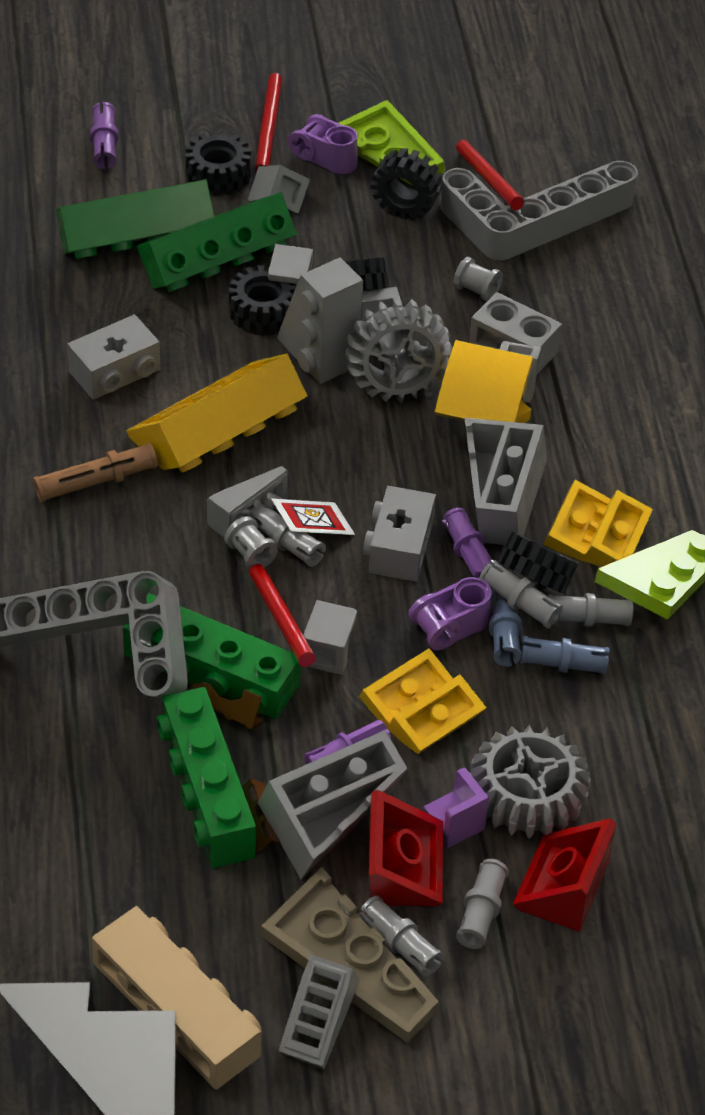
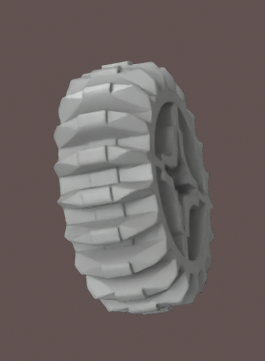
M395 298L393 307L387 308L380 301L379 311L374 314L366 309L364 315L367 321L355 320L354 329L356 332L348 333L347 341L349 346L346 347L345 356L348 360L349 372L355 376L356 384L360 388L365 387L371 397L379 393L381 399L387 402L392 395H395L396 399L402 404L405 394H411L417 400L418 390L424 388L431 392V380L442 381L443 374L441 369H446L449 361L448 356L452 351L449 341L450 333L447 327L443 326L442 318L437 313L433 314L431 308L426 304L419 308L417 302L411 299L403 307L401 301ZM414 331L428 338L427 347L421 346L419 341L414 340ZM369 356H377L379 361H383L385 365L384 370L374 367L369 362Z
M530 724L522 733H519L511 726L507 736L495 732L491 742L483 741L482 746L479 748V753L475 754L471 761L470 774L489 797L486 818L492 817L494 829L506 825L508 826L510 836L517 830H523L530 839L534 831L540 830L544 835L552 832L553 827L558 830H564L568 826L569 821L576 822L581 809H584V805L587 804L591 781L589 772H587L586 758L578 757L577 745L566 746L564 734L556 738L550 737L548 728L542 733H535Z

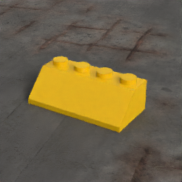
M286 353L251 362L129 428L126 432L138 447L147 443L152 444L158 466L162 470L179 468L182 473L201 464L200 456L210 450L214 455L234 445L232 438L243 433L244 437H247L266 427L264 420L273 415L276 419H280L297 410L295 403L306 398L307 394Z

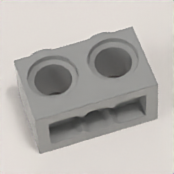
M496 292L471 317L469 343L500 349L503 341L541 347L538 366L539 373L559 352L562 323Z

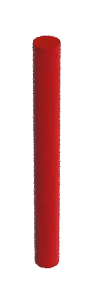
M277 73L270 74L268 77L255 163L256 173L258 167L270 166L282 85V77Z
M461 140L457 143L456 151L513 210H520L524 206V199L468 141Z
M262 564L252 565L249 569V575L296 659L302 667L311 666L315 662L316 657Z

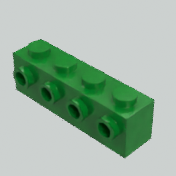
M207 179L61 206L55 209L64 254L74 253L75 259L98 255L96 248L111 246L112 252L134 248L133 241L142 239L151 241L214 217Z
M279 192L137 246L152 289L166 286L167 292H171L189 285L187 278L199 273L200 278L204 279L222 272L220 265L228 261H232L233 266H237L255 259L253 252L264 248L266 254L273 252L275 244L287 245L285 239L295 236L297 233L283 194Z
M148 593L147 604L153 602L157 596ZM180 606L188 683L206 682L212 685L220 697L228 700L242 698L243 691L246 689L262 696L257 714L262 713L277 720L301 684V665L294 653ZM125 624L123 627L124 656L133 660L130 626ZM162 628L157 629L151 637L152 647L161 642L163 638Z
M206 687L162 696L163 715L156 716L157 728L161 741H167L170 748L168 750V758L174 777L179 776L181 779L180 793L186 812L192 811L194 817L192 826L197 846L199 848L204 847L211 869L256 858V825Z

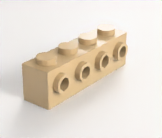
M135 906L92 936L93 964L139 1011H176L175 1048L215 1090L261 1057L262 1029L257 1019L249 1011H241L230 1000L226 988L220 981L215 978L210 980L199 969L195 957L188 949L184 947L179 949L169 939L165 927L157 918H148L138 906Z

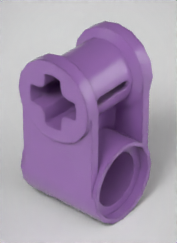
M314 114L306 120L305 127L294 131L288 138L289 147L298 158L326 168L332 173H351L358 166L357 132L355 129L336 123L322 115Z
M476 577L462 579L456 584L438 592L419 598L409 609L408 617L414 625L420 626L425 632L427 644L431 649H445L454 642L487 628L490 620L491 588L487 582Z

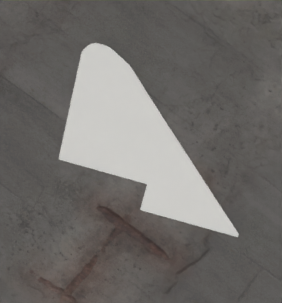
M90 982L0 984L2 996L64 1066L104 1115H174L175 1010L88 1012Z

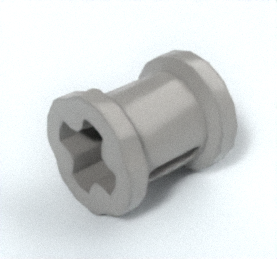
M467 256L457 267L453 286L460 290L466 288L481 295V299L487 302L499 291L503 280V273L497 269L490 271L475 264L473 258Z
M246 516L237 519L229 526L224 535L225 543L230 548L239 551L244 557L245 565L248 569L254 564H262L264 567L269 565L278 553L277 544L272 539L265 538L258 530V523L253 517Z

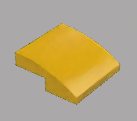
M455 340L439 392L435 414L465 421V418L517 422L533 357Z
M574 480L543 545L569 557L604 567L633 555L653 509L619 490H616L610 499L585 484Z
M430 648L363 689L359 696L378 720H382L387 729L398 740L417 754H420L483 713L487 708L460 674L454 678L449 674Z

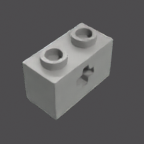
M135 314L67 343L69 373L93 400L160 370V342Z
M387 485L383 502L375 501L371 524L376 525L375 530H367L363 555L370 556L369 573L418 582L433 526L436 494Z

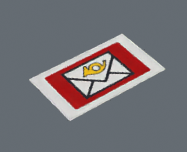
M271 498L292 532L355 535L341 511L333 502Z

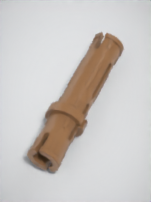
M147 443L120 453L112 450L106 452V457L43 476L33 477L37 497L40 502H44L47 499L79 491L113 480L114 483L124 481V476L150 468H157L158 463L151 443Z

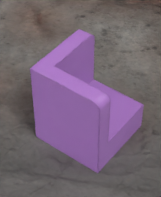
M462 768L456 771L454 791L423 806V811L443 820V844L449 848L485 830L489 797L467 769Z

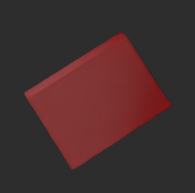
M379 790L371 792L370 898L379 896L387 906H438L443 904V820Z
M609 818L543 835L513 905L519 911L580 932L610 861L616 823Z

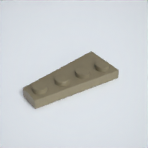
M321 867L261 926V937L304 968H306L310 956L314 955L355 970L360 981L351 1002L408 1043L438 1012L439 1001L402 958L397 959L385 946V939L375 927L370 928L358 915L356 905L346 894L341 895L331 883L332 878ZM321 978L324 983L337 990L339 983Z

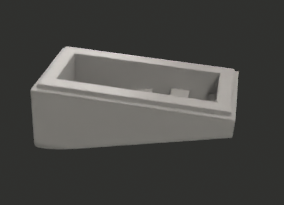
M280 466L207 499L208 525L224 537L229 526L239 518L250 516L258 521L257 518L250 515L255 506L265 503L273 510L276 506L271 498L287 499L288 470Z
M314 955L310 956L278 1050L280 1054L325 1069L360 981L355 970ZM321 978L339 983L337 990L319 984ZM314 996L333 1002L331 1009L313 1004ZM306 1015L326 1021L325 1028L323 1029L304 1022ZM299 1033L320 1040L318 1048L296 1041Z

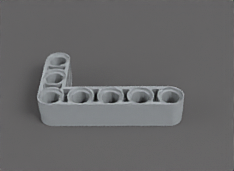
M614 161L523 198L524 206L520 210H513L509 205L505 206L472 172L463 168H453L446 171L443 175L440 208L485 256L493 260L502 261L631 207L634 203L638 170L629 162Z
M151 571L135 572L0 598V647L129 624L137 688L143 694L161 702L162 696L183 692L187 689L188 678L177 588L170 581ZM158 585L159 593L157 598L147 604L146 599L149 590ZM117 593L118 597L115 607L107 611L106 602L112 594ZM76 601L75 613L66 619L68 605ZM32 609H35L36 616L34 621L26 626L27 614ZM162 628L163 638L161 642L152 647L151 637L157 629ZM166 670L168 680L162 689L157 690L155 686L156 678L161 672Z

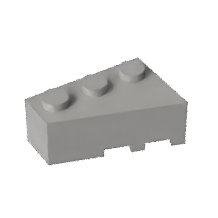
M341 257L300 275L277 339L298 360L303 371L309 372L320 384L349 371L347 366L348 360L345 356L346 347L349 346L347 337L348 333L356 332L354 329L355 320L361 321L363 279Z
M465 418L478 530L484 536L485 543L504 545L510 531L522 536L525 534L547 462L544 425Z
M386 730L268 782L257 803L280 840V844L301 880L371 812V792L379 790L389 795L407 770V766Z

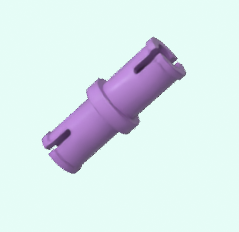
M103 102V113H100L99 103L95 104L92 108L93 127L90 130V141L94 145V165L100 169H106L105 158H108L110 169L117 162L115 144H117L119 136L114 122L115 108L112 104Z

